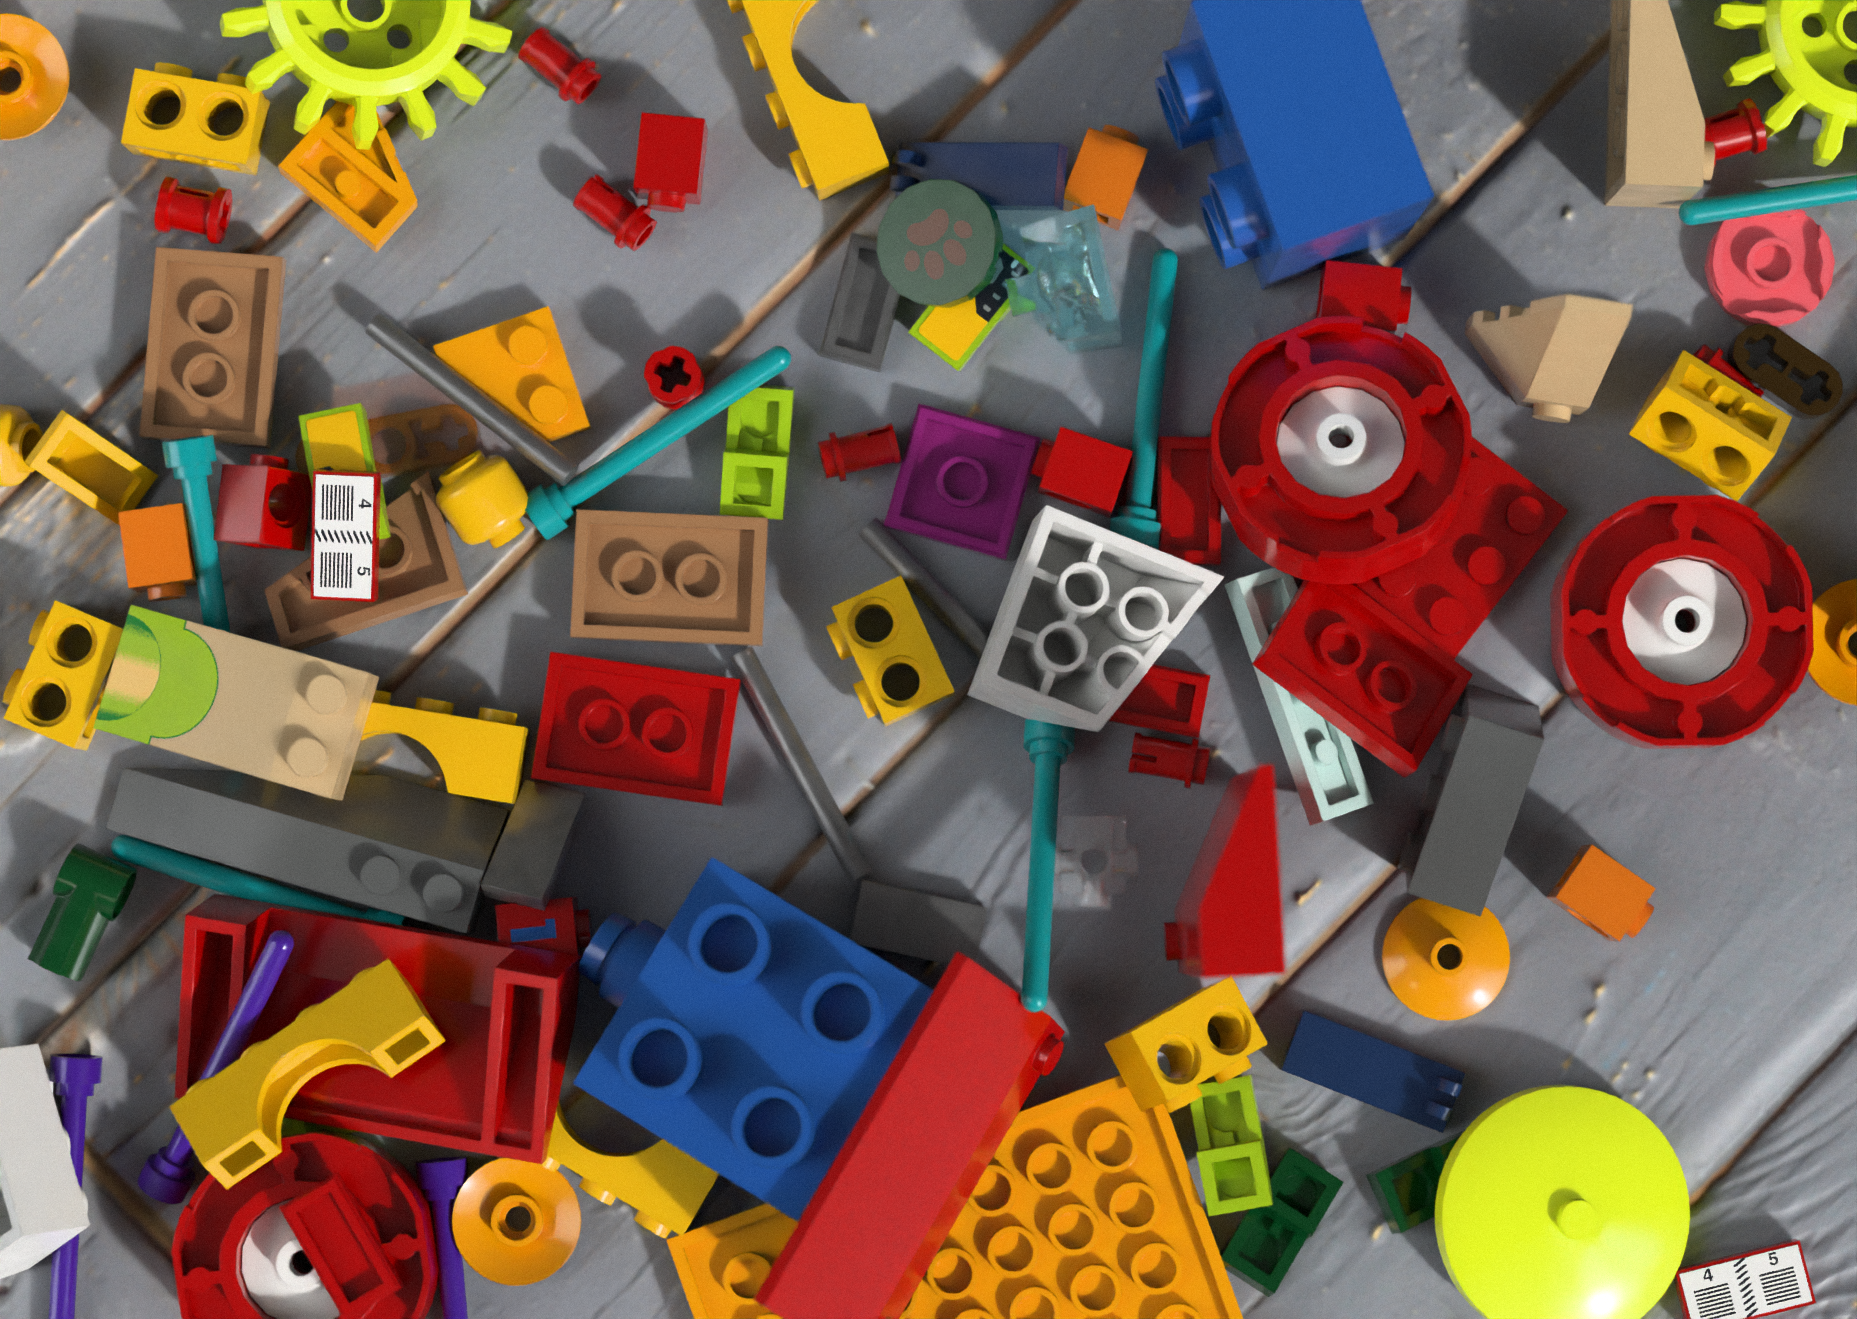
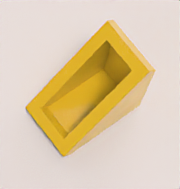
M64 410L60 411L24 461L27 465L119 526L118 512L134 510L158 477L156 473Z

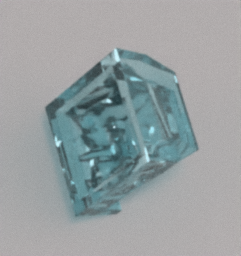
M1094 204L1052 216L1020 228L1025 250L1029 251L1025 254L1029 274L1005 279L1012 316L1038 312L1040 322L1052 321V323L1046 325L1048 336H1056L1057 342L1068 343L1070 354L1123 347L1120 323Z

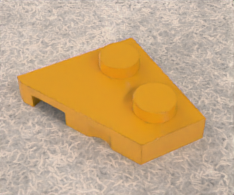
M336 101L319 122L278 165L279 172L377 253L418 207L417 198L406 173L402 170L396 156V150L378 113L379 128L370 149H356L351 131L354 121V107L351 104Z
M549 306L433 345L435 354L439 359L548 443L591 429Z

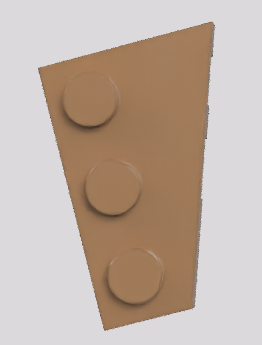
M426 472L411 483L410 490L386 506L391 537L379 540L378 600L375 602L310 599L311 556L264 590L282 648L299 651L468 595L445 517L436 503L437 491L429 472Z

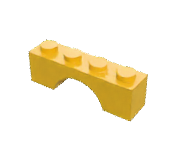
M726 0L732 14L741 10L744 11L752 32L741 37L755 72L767 69L775 91L766 94L765 98L778 131L790 127L798 149L788 153L801 189L813 185L818 200L821 201L889 174V162L866 104L844 103L821 95L806 83L794 64L792 45L796 30L806 13L819 0Z
M375 690L360 742L381 734L409 736L424 745L436 758L443 771L448 793L509 804L516 803L521 791L531 732L526 727L515 726L516 713L479 707L478 719L453 715L454 703L416 697L415 708L411 709L390 705L391 693Z
M388 958L376 967H370L359 972L348 986L323 1003L312 1005L303 1010L292 1024L268 1040L251 1045L243 1052L240 1059L215 1076L195 1083L189 1088L184 1097L170 1105L169 1108L201 1164L228 1189L282 1152L281 1126L285 1111L296 1092L313 1076L335 1066L361 1064L376 1068L392 1078L446 1040L410 983Z
M560 1098L558 1100L547 1158L543 1164H539L555 1172V1169L558 1170L561 1164L583 1177L578 1185L583 1191L610 1206L616 1197L638 1210L634 1217L638 1224L667 1239L671 1230L681 1236L685 1234L720 1176L718 1172L664 1139L646 1149L630 1153H615L599 1149L583 1140L572 1129L563 1113Z

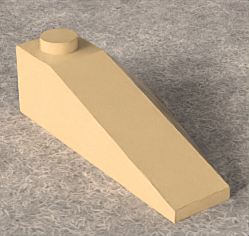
M1563 294L1532 300L1530 307L1527 308L1514 305L1502 306L1498 320H1495V312L1486 310L1476 311L1467 319L1464 334L1516 405L1533 408L1532 417L1535 419L1569 423L1571 414L1581 415L1590 407L1630 321L1633 305Z

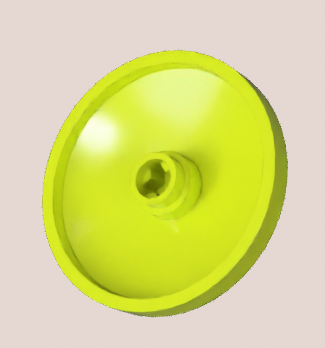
M1559 1084L1529 1088L1514 1093L1486 1109L1467 1127L1453 1146L1444 1164L1436 1193L1435 1231L1443 1263L1459 1293L1485 1319H1640L1653 1308L1673 1281L1676 1271L1681 1264L1689 1234L1690 1206L1686 1180L1679 1160L1663 1133L1646 1115L1631 1104L1608 1093L1575 1085Z

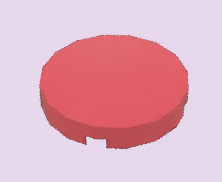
M1802 209L1723 221L1708 244L1704 267L1710 293L1723 311L1748 326L1769 324L1777 328L1794 324L1814 310L1831 287L1835 264L1830 239L1820 224L1817 226L1812 218L1805 215L1807 212Z

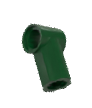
M77 843L71 849L60 868L53 887V894L56 896V899L28 959L57 975L74 981H82L109 921L113 922L118 917L132 892L137 878V869Z

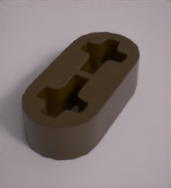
M1754 324L1739 332L1730 343L1728 363L1754 386L1761 388L1764 391L1763 395L1790 414L1801 419H1815L1827 414L1838 405L1843 394V382L1839 372L1830 363L1778 328L1769 324ZM1761 339L1766 340L1770 344L1767 355L1782 366L1781 370L1778 371L1767 363H1763L1755 369L1751 368L1747 364L1750 352L1744 348L1745 342L1754 345ZM1789 373H1793L1802 380L1818 375L1823 380L1819 390L1826 396L1825 400L1815 399L1809 404L1803 403L1799 398L1803 394L1804 389L1787 377Z

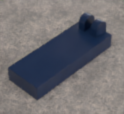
M899 142V150L892 151V165L897 167V175L890 177V190L895 192L896 199L908 187L929 179L955 180L981 193L994 210L1063 211L1068 147L1059 142Z
M1301 1010L1279 1068L1282 1071L1441 1133L1444 1132L1447 1121L1449 1122L1454 1111L1452 1108L1456 1098H1459L1463 1087L1462 1082L1466 1074L1305 1010Z

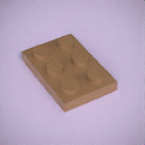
M156 247L139 432L141 438L168 441L194 436L213 435L215 445L270 449L286 260L283 257Z
M576 509L570 637L576 639L763 647L768 518Z

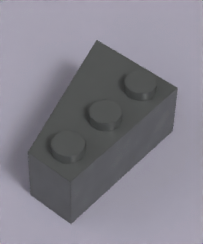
M1467 684L1456 715H1450L1442 736L1439 751L1444 752L1438 773L1437 775L1430 773L1421 796L1419 810L1425 812L1419 834L1409 832L1400 856L1398 869L1407 871V893L1481 917L1544 741L1539 706Z

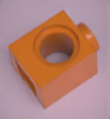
M1104 125L1102 132L1088 127L1065 187L1063 210L1119 231L1148 153V149L1137 145L1139 137L1113 125Z
M177 503L118 512L128 588L139 593L147 592L149 602L187 597L186 586L197 585L185 504Z
M1590 844L1581 846L1546 898L1608 941L1620 942L1625 934L1634 938L1644 927L1654 910V906L1647 901L1656 888Z

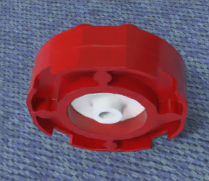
M1329 316L1315 318L1259 342L1244 355L1228 376V384L1218 402L1212 420V485L1239 540L1267 564L1291 576L1311 582L1325 584L1363 583L1421 558L1439 541L1452 523L1465 490L1472 449L1470 414L1442 360L1429 347L1412 335L1404 332L1403 337H1400L1382 329L1364 325V318Z
M1719 495L1650 496L1636 501L1608 516L1590 529L1572 548L1555 578L1550 594L1551 655L1557 676L1565 691L1581 712L1595 725L1611 736L1643 749L1712 748L1731 743L1755 732L1778 712L1791 694L1796 693L1806 675L1814 652L1812 584L1806 568L1791 544L1786 545L1770 526L1758 518L1759 513L1741 503ZM1676 614H1680L1686 620L1685 632L1677 628L1675 624Z
M327 1129L282 1136V1152L230 1188L226 1189L209 1173L199 1185L189 1203L182 1210L171 1249L182 1319H343L314 1267L312 1270H309L301 1264L300 1254L304 1250L279 1209L283 1204L338 1172L404 1284L400 1289L349 1319H425L432 1305L439 1280V1269L430 1203L425 1200V1194L422 1189L418 1188L417 1181L396 1158L376 1144L359 1136Z

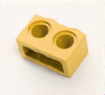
M155 63L154 71L135 68L121 144L132 154L257 176L270 101L262 91L252 94L245 86L246 77L234 74L219 73L216 82L192 78L193 70L170 63ZM166 97L179 98L181 107L175 120L164 125L153 123L152 111L158 101ZM227 108H239L243 111V122L236 132L226 136L215 134L214 121L221 111Z
M1682 350L1647 396L1629 435L1645 444L1653 452L1663 455L1700 478L1706 485L1719 490L1737 502L1775 456L1792 417L1687 351Z
M901 575L831 607L837 621L827 625L826 629L841 661L851 656L855 659L863 679L852 685L868 719L880 714L886 727L955 695L952 684ZM867 609H882L892 618L893 628L886 639L875 643L868 642L857 634L855 628L857 618ZM899 665L913 669L920 680L919 689L916 694L904 701L891 699L882 688V680L885 673L892 667Z
M56 600L50 611L43 609L37 616L30 631L28 644L34 646L28 663L24 670L17 668L5 688L3 703L9 706L3 719L74 749L87 751L96 731L93 727L123 628ZM85 627L92 638L90 652L83 659L72 662L64 650L65 639L73 629ZM58 685L66 696V706L58 718L48 721L40 713L39 699L47 688Z
M1226 977L1199 989L1104 1044L1140 1112L1164 1104L1168 1113H1171L1201 1097L1203 1094L1198 1084L1213 1075L1217 1083L1221 1084L1251 1068L1252 1064L1247 1056L1268 1043L1234 979ZM1208 1023H1211L1220 1035L1219 1048L1209 1038ZM1158 1050L1165 1054L1171 1066L1170 1077L1166 1076L1159 1068L1157 1062Z

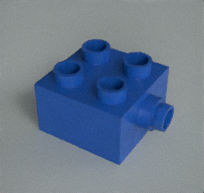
M1361 0L1191 1L1179 45L1162 52V61L1166 74L1155 78V86L1163 115L1178 149L1181 151L1207 141L1218 171L1207 175L1210 193L1199 197V205L1209 239L1223 269L1226 270L1251 260L1263 291L1321 270L1326 260L1343 262L1404 240L1434 198V194Z
M711 856L667 930L648 919L643 920L636 926V921L614 912L602 923L591 939L580 961L578 972L593 984H601L599 997L617 1007L618 1010L573 1084L799 1222L934 990Z

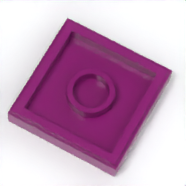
M918 403L884 526L889 529L1006 561L1041 438Z

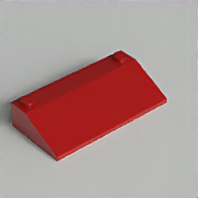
M1274 764L1258 765L1230 778L1174 908L1175 922H1164L1166 961L1177 960L1178 973L1198 978L1286 974Z
M220 894L212 895L185 915L174 1098L181 1099L186 1095L191 1086L200 1081L268 938L273 932L283 930L290 933L293 937L294 947L243 1052L251 1045L268 1040L292 1024L297 1016L306 1008L323 1003L348 986L359 972L370 967H376L388 958L410 983L446 1040L392 1078L376 1068L361 1064H344L326 1069L313 1076L296 1092L283 1118L543 1164L546 1161L576 1019L580 975L578 968L581 956Z
M957 951L753 1300L784 1319H899L1040 1074L1047 1076L1059 1061L1064 1048L1061 1038L1065 1031L1044 1011L1030 1012L1026 1010L1022 1005L1019 993L969 957Z

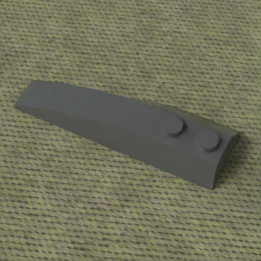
M123 768L106 829L463 933H475L485 898L481 883L505 829L510 810L386 775L350 774L343 800L340 801L239 771Z

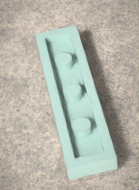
M1274 567L1225 584L1252 663L1298 591L1293 576ZM1253 666L1309 825L1311 826L1374 804L1351 738Z

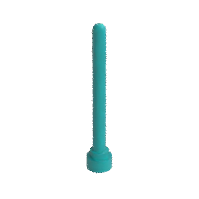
M1857 175L1688 200L1680 206L1678 214L1684 224L1698 225L1856 201Z
M1169 248L1157 250L1152 260L1131 447L1133 453L1129 465L1125 506L1118 507L1117 518H1111L1109 529L1157 550L1159 549L1161 524L1155 522L1156 511L1150 509L1178 264L1176 253Z
M783 346L770 348L572 478L565 486H559L556 482L547 488L543 484L538 485L528 492L526 513L546 540L551 539L569 527L567 520L576 515L574 509L576 506L785 370L791 363L790 352Z
M202 435L162 442L165 466L166 468L173 469L174 480L181 479L203 625L231 633L217 541L213 540L215 528L206 476L213 474L211 462L217 461L214 436Z
M1026 719L1023 747L1029 752V760L1035 764L1021 1002L1026 1010L1039 1012L1044 1009L1048 999L1060 767L1067 762V756L1074 751L1075 728Z
M128 835L117 836L111 843V852L119 860L233 897L408 926L409 917L371 907L365 913Z

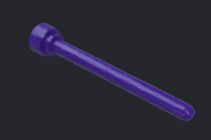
M275 931L268 938L200 1080L215 1076L240 1058L294 947L293 937L287 931ZM179 1124L168 1146L161 1147L157 1153L148 1156L137 1179L138 1186L145 1194L167 1204L182 1203L195 1180V1173L192 1170L194 1161L191 1158L194 1150Z
M51 1054L50 1082H55V1094L61 1095L60 1121L70 1138V1156L78 1184L82 1188L87 1096H94L95 1084L101 1083L103 1057L90 1054ZM79 1234L52 1252L48 1319H75Z
M453 1156L420 1160L415 1162L417 1186L419 1189H424L425 1200L432 1201L442 1319H468L463 1257L456 1245L452 1230L454 1203L461 1187L469 1178L467 1157Z

